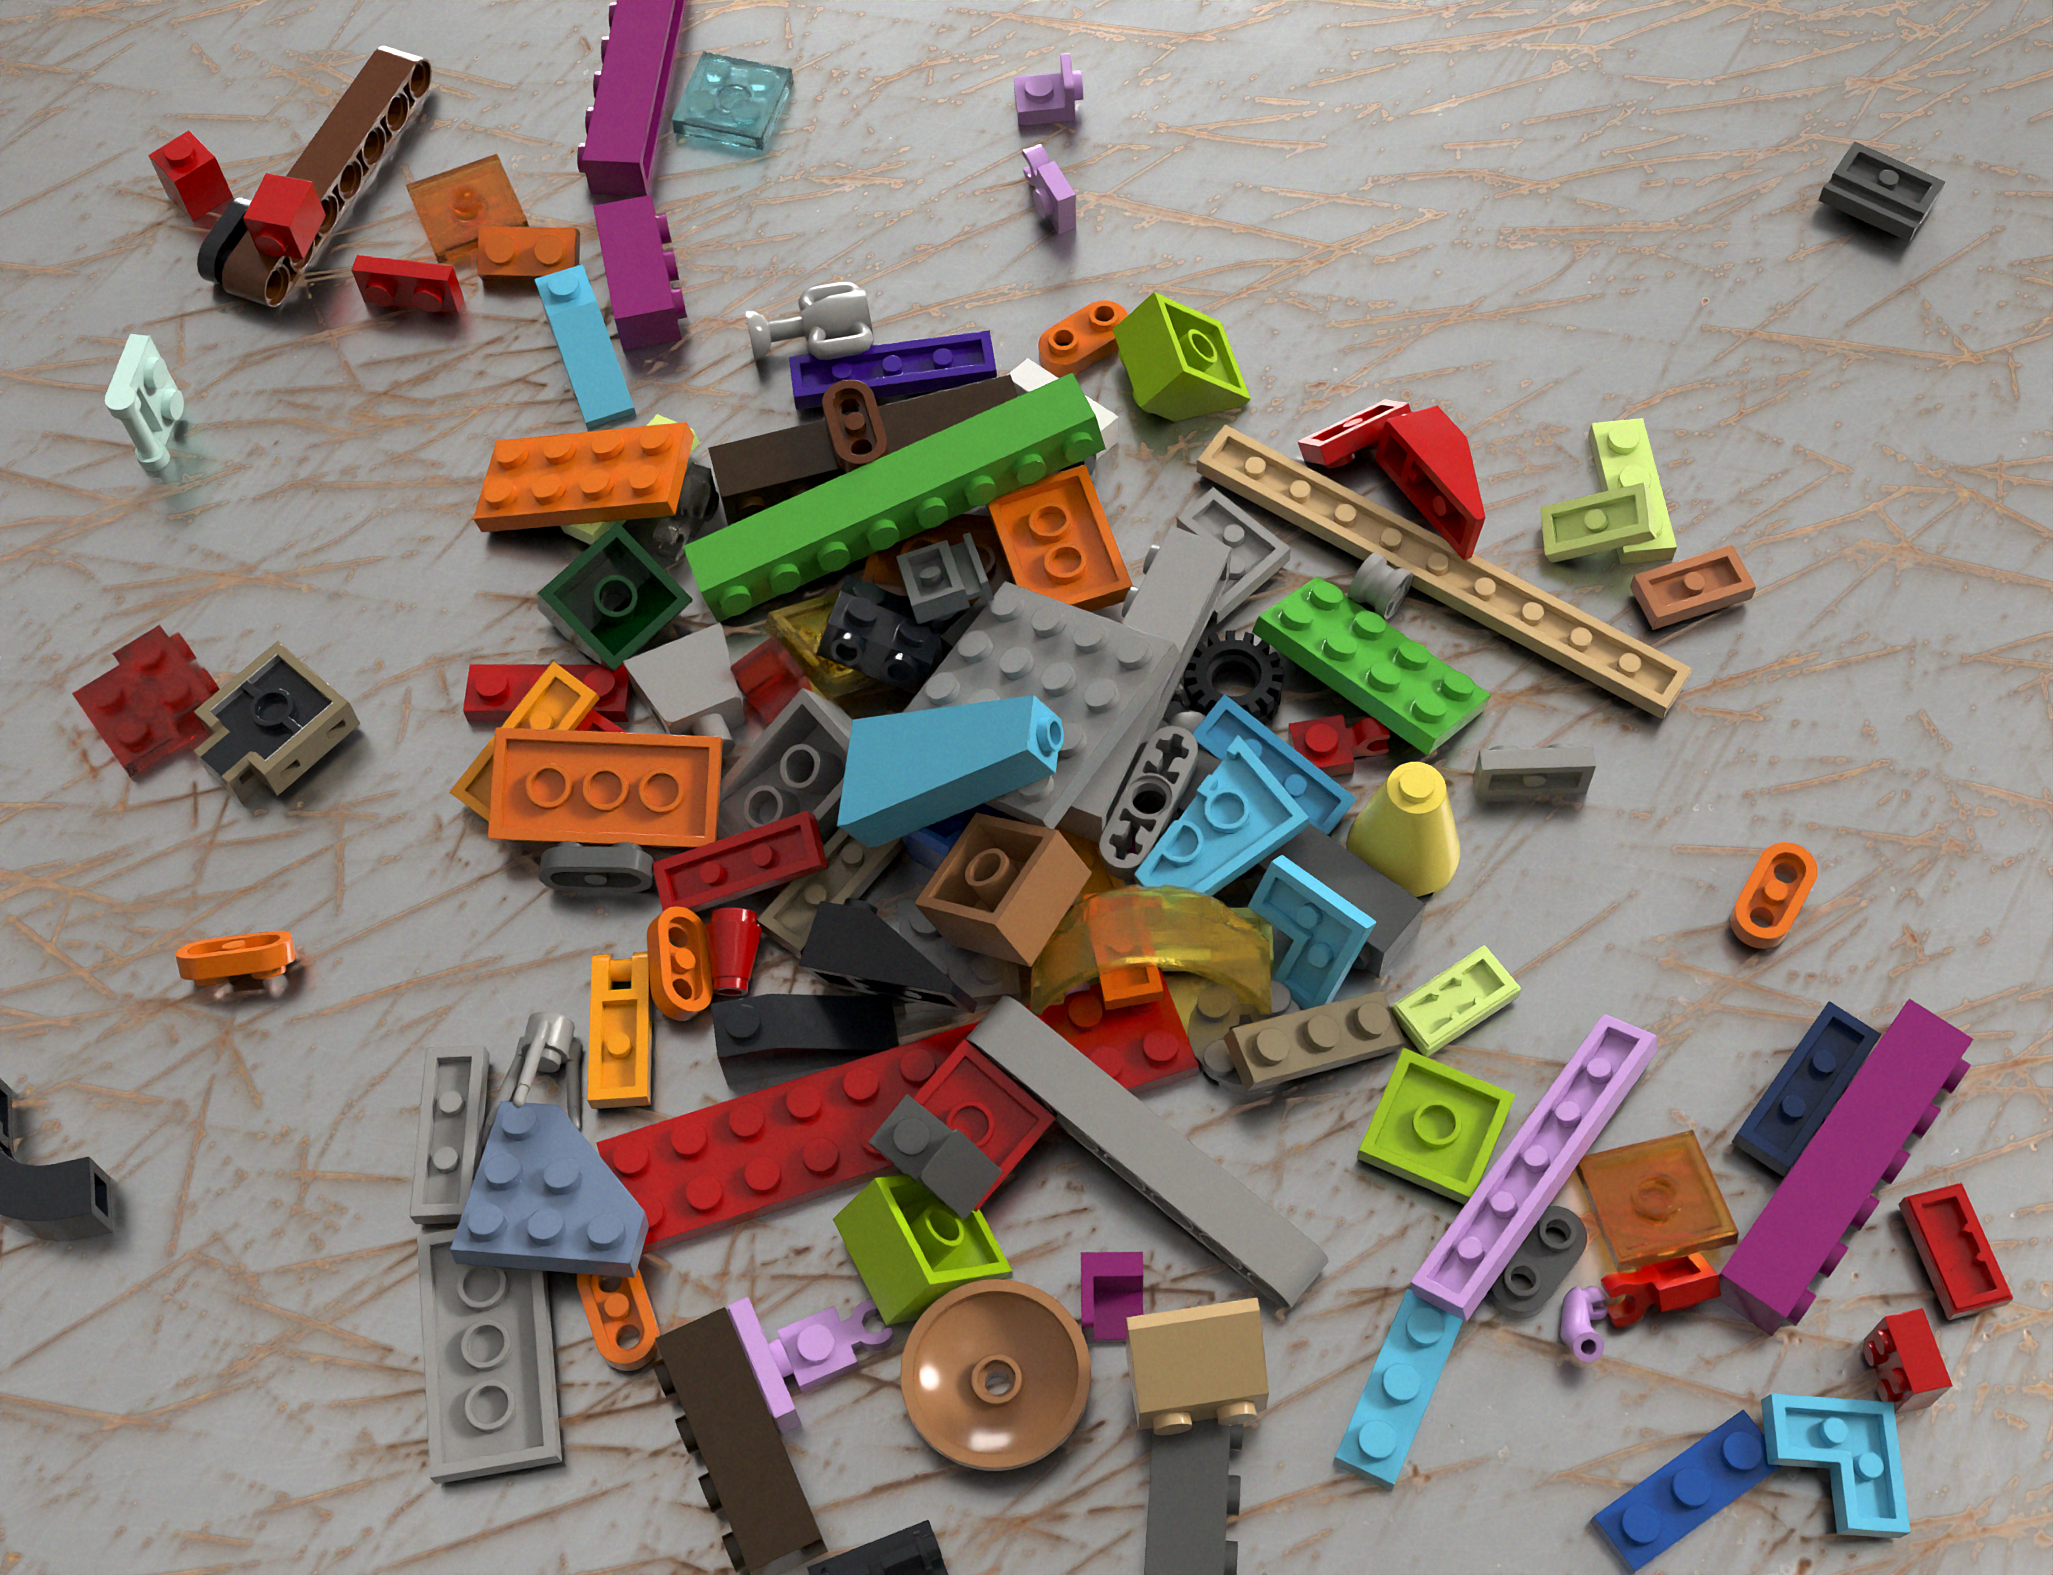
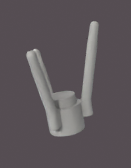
M536 1012L530 1015L525 1035L519 1038L515 1057L484 1122L482 1149H485L500 1102L510 1100L516 1084L517 1089L512 1104L516 1108H521L530 1091L536 1070L540 1072H555L559 1070L561 1063L566 1064L568 1118L579 1130L581 1108L579 1061L583 1045L572 1041L575 1025L570 1019L551 1012Z

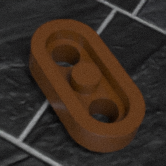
M842 380L831 385L823 395L822 406L839 466L848 473L889 455L886 432L871 388L857 380ZM850 411L857 412V413H850V414H848V415H844L845 413L850 412ZM861 452H868L867 454L857 455Z

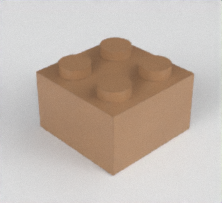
M976 812L914 904L950 945L1031 967L1092 872L1058 830Z

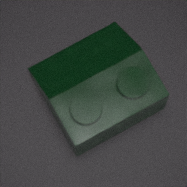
M618 522L537 593L538 610L575 648L612 673H615L624 664L623 661L630 659L693 601L686 591Z

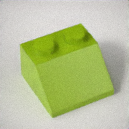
M1153 292L1112 329L1120 349L1118 352L1119 358L1127 369L1134 389L1132 392L1133 398L1145 412L1149 414L1154 413L1176 422L1244 406L1251 400L1221 321Z
M907 1175L874 1178L833 1218L846 1249L872 1296V1300L886 1325L918 1320L930 1305L949 1291L971 1282L1004 1279L1013 1272L980 1209L976 1213L972 1210L965 1221H963Z

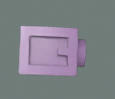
M1070 53L1060 54L1061 73L1014 77L1018 126L1075 121V101L1083 100V83L1081 70L1072 71Z

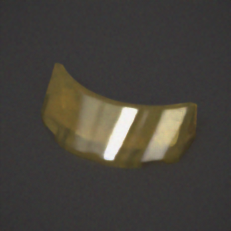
M1138 884L1113 888L1080 901L1076 904V907L1064 915L1032 964L1030 1011L1034 1015H1043V1011L1049 1005H1063L1066 992L1092 978L1114 971L1142 967L1172 968L1210 978L1235 991L1239 1004H1252L1259 1010V1014H1272L1269 940L1256 926H1252L1242 916L1226 907L1224 902L1189 888L1166 884L1140 887Z

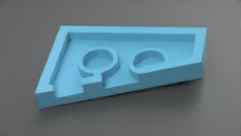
M1237 735L1228 747L1227 755L1212 775L1208 774L1199 786L1196 797L1179 820L1172 822L1134 874L1135 883L1140 885L1143 893L1168 924L1172 925L1309 827V817L1242 738Z

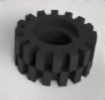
M1236 630L1226 631L1225 641H1220L1217 633L1209 635L1207 647L1201 641L1198 642L1193 656H1191L1184 671L1183 692L1186 709L1191 707V711L1200 712L1207 716L1224 695L1214 689L1212 685L1213 678L1224 672H1239L1250 677L1253 680L1254 687L1251 692L1245 695L1228 697L1264 726H1266L1267 717L1273 720L1277 714V707L1280 705L1284 676L1283 666L1279 667L1280 657L1275 651L1269 654L1270 645L1264 640H1261L1257 646L1253 645L1254 634L1245 632L1243 641L1235 640Z

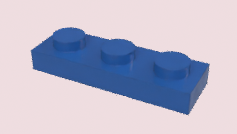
M1743 1409L1594 1515L1589 1522L1627 1573L1634 1575L1778 1471L1783 1465L1768 1464L1765 1435Z

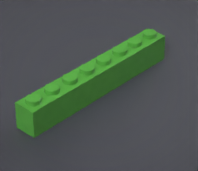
M1072 372L683 546L699 590L718 623L732 616L740 615L748 609L781 594L789 593L797 587L830 572L838 571L846 565L879 550L890 548L895 543L926 529L937 527L944 521L973 508L986 505L993 499L1020 487L1033 484L1041 478L1067 466L1082 462L1106 448L1096 415Z

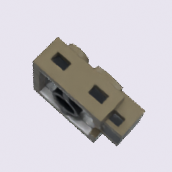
M277 641L194 711L210 737L193 752L206 772L239 802L243 803L263 785H266L278 796L360 725V722L348 700L283 644Z

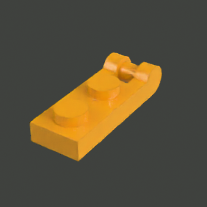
M648 951L634 952L632 958L613 959L612 954L593 955L591 963L587 1101L591 1109L651 1105L652 995ZM631 981V989L612 990L614 982Z

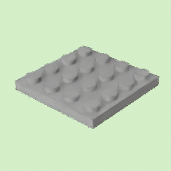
M1005 581L993 596L994 600L988 602L903 713L1023 696H1036L1062 719L1064 742L1062 748L1058 751L1056 774L987 801L984 804L1029 824L1054 829L1182 656L1174 642Z

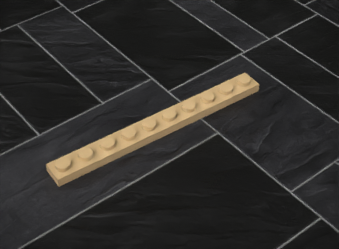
M1227 425L1222 427L1197 459V473L1363 561L1372 553H1379L1386 557L1387 565L1394 569L1405 568L1413 573L1412 587L1662 720L1690 677L1692 668L1474 554L1471 558L1463 560L1444 538Z

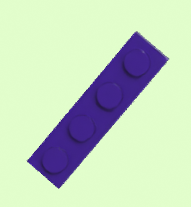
M990 330L870 346L869 350L860 355L833 360H819L812 354L789 357L796 409L822 406V398L826 390L834 383L842 380H857L865 383L873 391L875 399L952 389L997 378Z

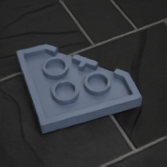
M501 1101L450 1251L456 1264L635 1278L649 1224L642 1207L559 1105L524 1103L523 1107L516 1108L510 1101Z

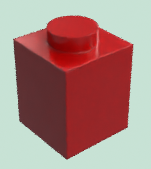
M189 130L148 155L166 194L192 221L197 220L233 197L216 157Z
M266 173L243 220L257 251L264 252L273 257L285 256L304 260L326 214L312 181Z

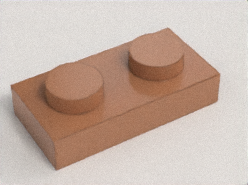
M1729 545L1635 574L1630 588L1654 630L1750 600L1756 590V585L1733 545Z

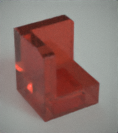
M774 635L738 660L730 668L731 673L735 676L742 697L767 726L774 721L802 688L813 692L805 671Z

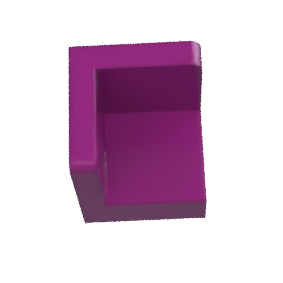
M1081 1252V1328L1086 1344L1126 1343V1317L1144 1315L1143 1252Z

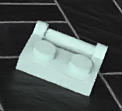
M130 334L104 401L111 415L121 420L135 444V456L141 467L146 471L156 472L166 467L170 461V454L165 445L175 420H178L183 413L184 399L182 392L178 390L167 369L165 360L161 358L151 337Z

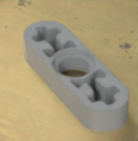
M1166 726L1155 731L1149 738L1100 838L1101 862L1104 869L1111 876L1122 880L1135 879V872L1167 831L1198 766L1197 741L1188 730L1179 726ZM1174 746L1180 747L1182 749V758L1175 757L1168 769L1167 780L1160 775L1163 769V752L1169 753ZM1149 790L1156 791L1165 798V806L1154 814L1141 813L1133 805V801L1138 794ZM1132 825L1139 829L1135 837L1137 854L1129 853L1124 860L1118 859L1116 847L1114 846L1123 848L1131 835Z

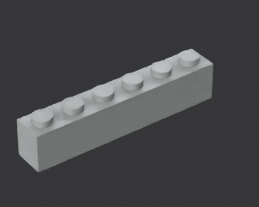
M1173 526L1169 527L1161 545L1153 543L1150 547L1143 566V574L1146 576L1140 588L1133 585L1128 591L1122 608V617H1125L1122 624L1174 642L1182 657L1056 825L1057 828L1100 843L1101 835L1149 738L1157 730L1229 579L1232 547Z

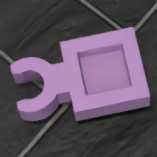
M1041 144L1022 150V155L1029 165L1023 168V172L1028 182L1036 188V190H1033V200L1039 215L1043 219L1048 217L1058 234L1076 228V194L1055 161L1050 162Z
M872 1299L861 1302L854 1309L851 1318L842 1322L835 1306L777 1330L802 1393L859 1369L854 1351L861 1348L868 1351H882L895 1342L891 1327L883 1329L878 1333H870L865 1329V1324L871 1317L880 1315Z

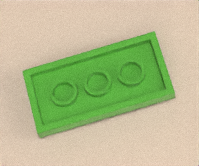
M1318 576L1260 614L1252 631L1259 638L1426 755L1431 754L1482 713L1491 697V694L1476 685L1470 677L1457 672L1432 655L1425 646L1410 640L1387 624L1381 616L1368 611L1343 594L1337 586L1324 581Z

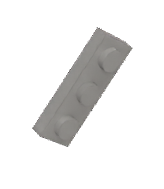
M485 1045L426 1047L409 1217L415 1224L460 1222L481 1161L490 1057Z

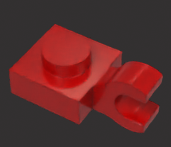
M1343 714L1289 723L1288 735L1291 747L1329 777L1354 773V757L1378 756L1389 752L1386 740L1390 738L1389 729L1373 717L1365 718L1350 728H1346Z
M1694 1246L1635 1261V1272H1615L1606 1275L1600 1280L1602 1288L1610 1298L1626 1294L1625 1299L1621 1303L1607 1306V1317L1617 1327H1625L1636 1323L1653 1303L1656 1304L1661 1312L1668 1310L1690 1309L1699 1302L1721 1297L1718 1273Z

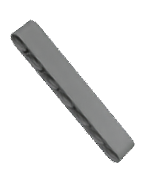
M1003 995L965 1039L1056 1118L1054 1121L1276 1304L1285 1309H1291L1329 1262L1326 1254L1309 1237L1015 999Z

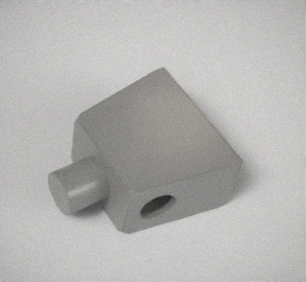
M720 623L623 661L635 696L663 734L721 737L723 740L722 757L734 749L735 743L729 730L742 725L746 719L724 631Z

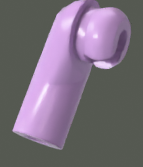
M1576 1286L1563 1299L1561 1339L1571 1352L1583 1362L1598 1360L1604 1351L1602 1338L1590 1324V1320H1602L1608 1313V1308L1604 1306L1602 1301L1606 1300L1602 1289L1597 1286H1588L1582 1290L1579 1286Z

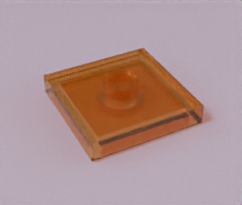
M497 154L406 185L438 264L478 251L479 226L529 227L526 216Z
M1693 1130L1585 1155L1575 1168L1617 1272L1737 1244L1738 1229Z

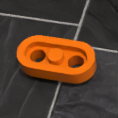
M1096 301L1050 327L1041 335L1038 342L1040 365L1057 377H1063L1072 372L1076 375L1115 352L1119 347L1112 329L1128 316L1127 311L1120 304L1113 301ZM1062 343H1068V344H1069V345H1067V346H1059V345L1062 344Z
M1790 842L1776 843L1765 849L1730 915L1732 930L1742 942L1751 947L1764 949L1774 947L1785 939L1817 878V864L1810 852L1802 846ZM1775 873L1787 875L1792 882L1784 883L1775 877ZM1751 918H1762L1766 921L1768 927L1762 928L1755 925Z
M670 907L656 917L647 929L650 988L653 1001L663 1014L674 1020L686 1021L705 1009L712 1000L713 983L705 925L702 920L687 908ZM669 938L674 942L675 946L670 943Z
M266 931L204 939L187 944L175 952L180 977L186 980H193L196 986L216 985L226 981L229 976L250 973L254 979L276 977L286 972V965L296 959L292 934L287 931Z
M637 1268L635 1278L620 1277L622 1279L620 1287L611 1293L603 1292L602 1285L606 1279L614 1276L577 1273L579 1294L595 1344L604 1360L610 1366L623 1371L636 1370L648 1364L659 1349L655 1338L660 1336V1330L639 1269ZM637 1332L640 1334L639 1342L633 1348L623 1349L620 1347V1340L626 1333Z

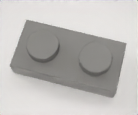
M1557 743L1546 748L1519 749L1513 745H1499L1489 750H1480L1473 774L1475 797L1587 793L1596 768L1594 748L1575 747L1568 743Z

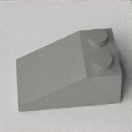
M802 688L721 779L717 836L720 840L805 811H809L816 816L822 844H825L838 831L837 822L852 719L833 699Z

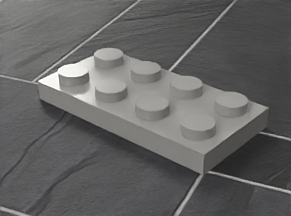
M457 1229L417 1235L430 1479L435 1484L562 1462L547 1271L456 1264L450 1248Z

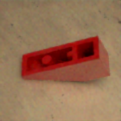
M1438 405L1386 419L1374 460L1463 560L1471 558L1486 517L1467 437Z

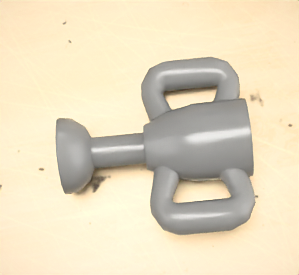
M850 282L821 285L803 291L798 299L801 317L767 322L763 315L755 311H745L755 361L762 359L770 351L771 343L805 336L806 341H808L807 346L810 354L819 360H833L862 354L869 350L874 339L865 290H861Z

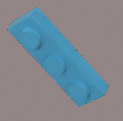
M1225 694L1192 733L1197 744L1220 761L1225 758L1228 747L1239 735L1307 814L1309 823L1326 835L1330 834L1357 800L1356 797Z

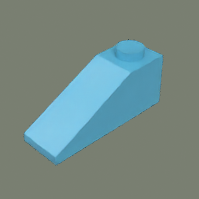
M583 264L536 278L535 283L548 324L587 429L636 414Z

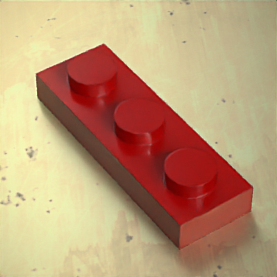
M470 664L463 707L467 721L505 722L550 664ZM558 664L597 693L600 698L592 707L594 711L611 722H629L632 686L625 665H622L615 673H612L602 665Z
M809 811L652 863L662 910L665 911L670 907L678 906L687 908L694 913L828 869L816 816Z

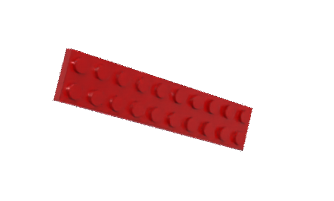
M1158 967L1163 988V1000L1105 1011L1100 984L1097 983L1091 985L1089 991L1076 992L1061 998L1056 996L1024 1006L1134 1096L1198 1075L1199 1065L1160 967ZM981 1020L596 1142L600 1157L646 1213L649 1228L641 1255L872 1181L874 1178L900 1172V1169L868 1145L869 1140L904 1096L908 1094L913 1098Z

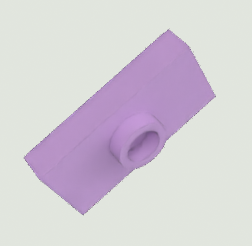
M748 1296L729 1304L727 1313L778 1432L781 1431L784 1434L801 1426L802 1423L783 1380L784 1377L793 1374L794 1371L780 1338L769 1343L767 1342Z

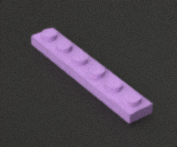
M1603 1014L1411 1279L1410 1284L1415 1296L1465 1322L1468 1321L1659 1050L1655 1034L1609 1015Z

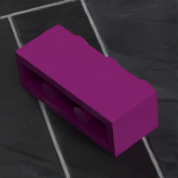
M652 195L593 206L614 320L623 351L682 340L678 319L687 318L681 288H671L670 281L680 279L673 250L664 252L663 244L672 243L666 213L656 215Z

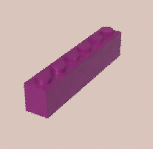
M617 0V2L610 3L609 37H603L601 42L603 66L601 72H595L593 79L594 107H588L586 110L585 128L587 139L586 143L579 144L577 152L578 170L580 173L586 174L590 193L648 195L687 0Z
M1910 998L1908 999L1720 1272L1721 1297H1717L1718 1300L1770 1336L1774 1335L1785 1320L1797 1326L1817 1296L1807 1289L1816 1273L1819 1272L1826 1278H1829L1849 1249L1839 1241L1847 1227L1851 1225L1860 1231L1878 1206L1880 1200L1870 1193L1880 1178L1891 1185L1910 1158L1911 1154L1901 1148L1910 1133L1919 1139L1925 1135L1941 1111L1939 1107L1931 1103L1939 1090L1943 1089L1952 1094L1970 1068L1971 1064L1961 1057L1974 1040L1973 1038Z

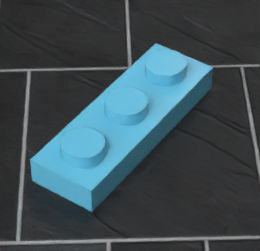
M1407 1288L1335 1455L1334 1464L1391 1491L1393 1490L1461 1327L1462 1319L1415 1296L1413 1291Z

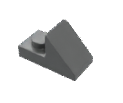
M908 1094L904 1096L868 1142V1145L963 1221H965L1003 1172L957 1128L954 1131Z

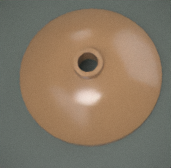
M988 1279L971 1282L955 1288L937 1299L927 1308L914 1325L902 1355L900 1370L901 1389L907 1412L919 1434L930 1446L946 1458L963 1466L979 1470L1003 1471L1021 1468L1046 1457L1056 1450L1070 1436L1084 1413L1091 1387V1363L1088 1346L1073 1316L1060 1302L1043 1290L1023 1282L1007 1279ZM997 1376L1005 1378L1009 1382L1008 1389L1002 1394L990 1393L986 1389V1385L991 1378Z

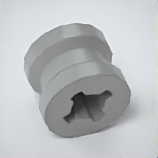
M1374 552L1369 555L1357 571L1350 585L1348 597L1358 604L1365 602L1374 607L1376 614L1387 620L1397 611L1405 599L1414 578L1413 573L1405 568L1394 569L1387 565L1386 557Z

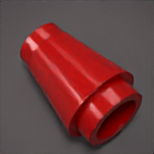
M743 908L715 909L711 914V922L705 925L713 992L716 994L742 996L748 993V983L750 982L763 929L757 924L758 914L752 910Z

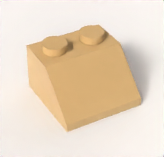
M1258 1298L1126 1317V1358L1138 1430L1153 1428L1156 1435H1173L1190 1430L1193 1427V1421L1218 1418L1220 1425H1238L1256 1419V1412L1266 1410L1269 1388Z

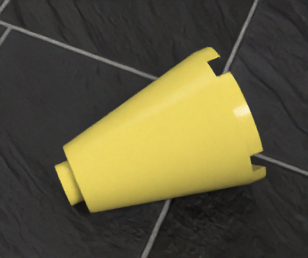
M1421 762L1405 763L1392 771L1353 821L1346 842V849L1415 897L1431 892L1434 895L1443 890L1455 875L1460 858V842L1444 778L1435 768Z

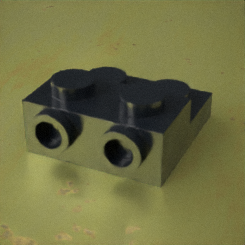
M847 575L816 655L917 695L932 665L945 620L937 622L927 621L917 624L909 599L883 590L873 583L863 582Z

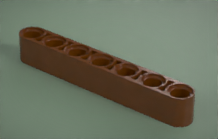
M380 46L374 51L286 175V177L312 181L326 214L304 260L285 256L273 257L264 252L257 251L247 230L228 257L223 268L222 284L227 293L273 308L279 306L284 301L426 95L432 78V68L428 59L386 46Z

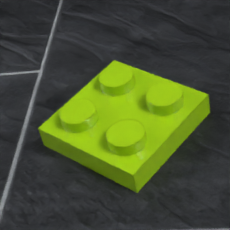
M1403 1048L1360 1145L1357 1159L1466 1205L1479 1186L1516 1094Z

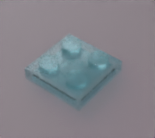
M703 51L671 119L674 133L764 151L794 83L792 69Z

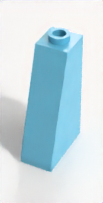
M1034 695L853 719L837 826L866 847H877L1056 774L1058 751L1062 748L1064 742L1062 719Z

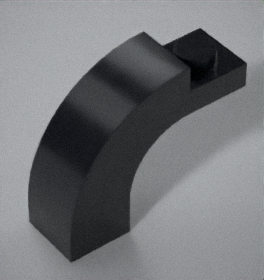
M0 1078V1221L15 1231L47 1240H77L113 1233L110 1176L90 1157L42 1166L27 1165L17 1161L13 1145L12 1089Z

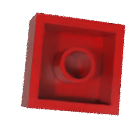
M1923 1308L1884 1316L1864 1338V1355L1868 1364L1874 1366L1877 1373L1879 1396L1882 1402L1894 1403L1895 1414L1930 1407L1953 1386Z

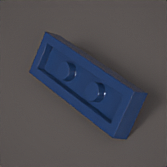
M1829 1001L1741 1126L1732 1143L1785 1177L1882 1034Z

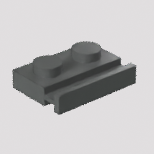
M1854 141L1834 170L1829 182H1826L1823 186L1818 201L1910 242L1914 232L1920 227L1939 198L1945 181Z
M970 532L963 534L964 542L950 547L948 541L945 540L896 556L917 624L927 621L947 620L958 611L970 608L968 600L983 595L986 602L994 600L989 581Z

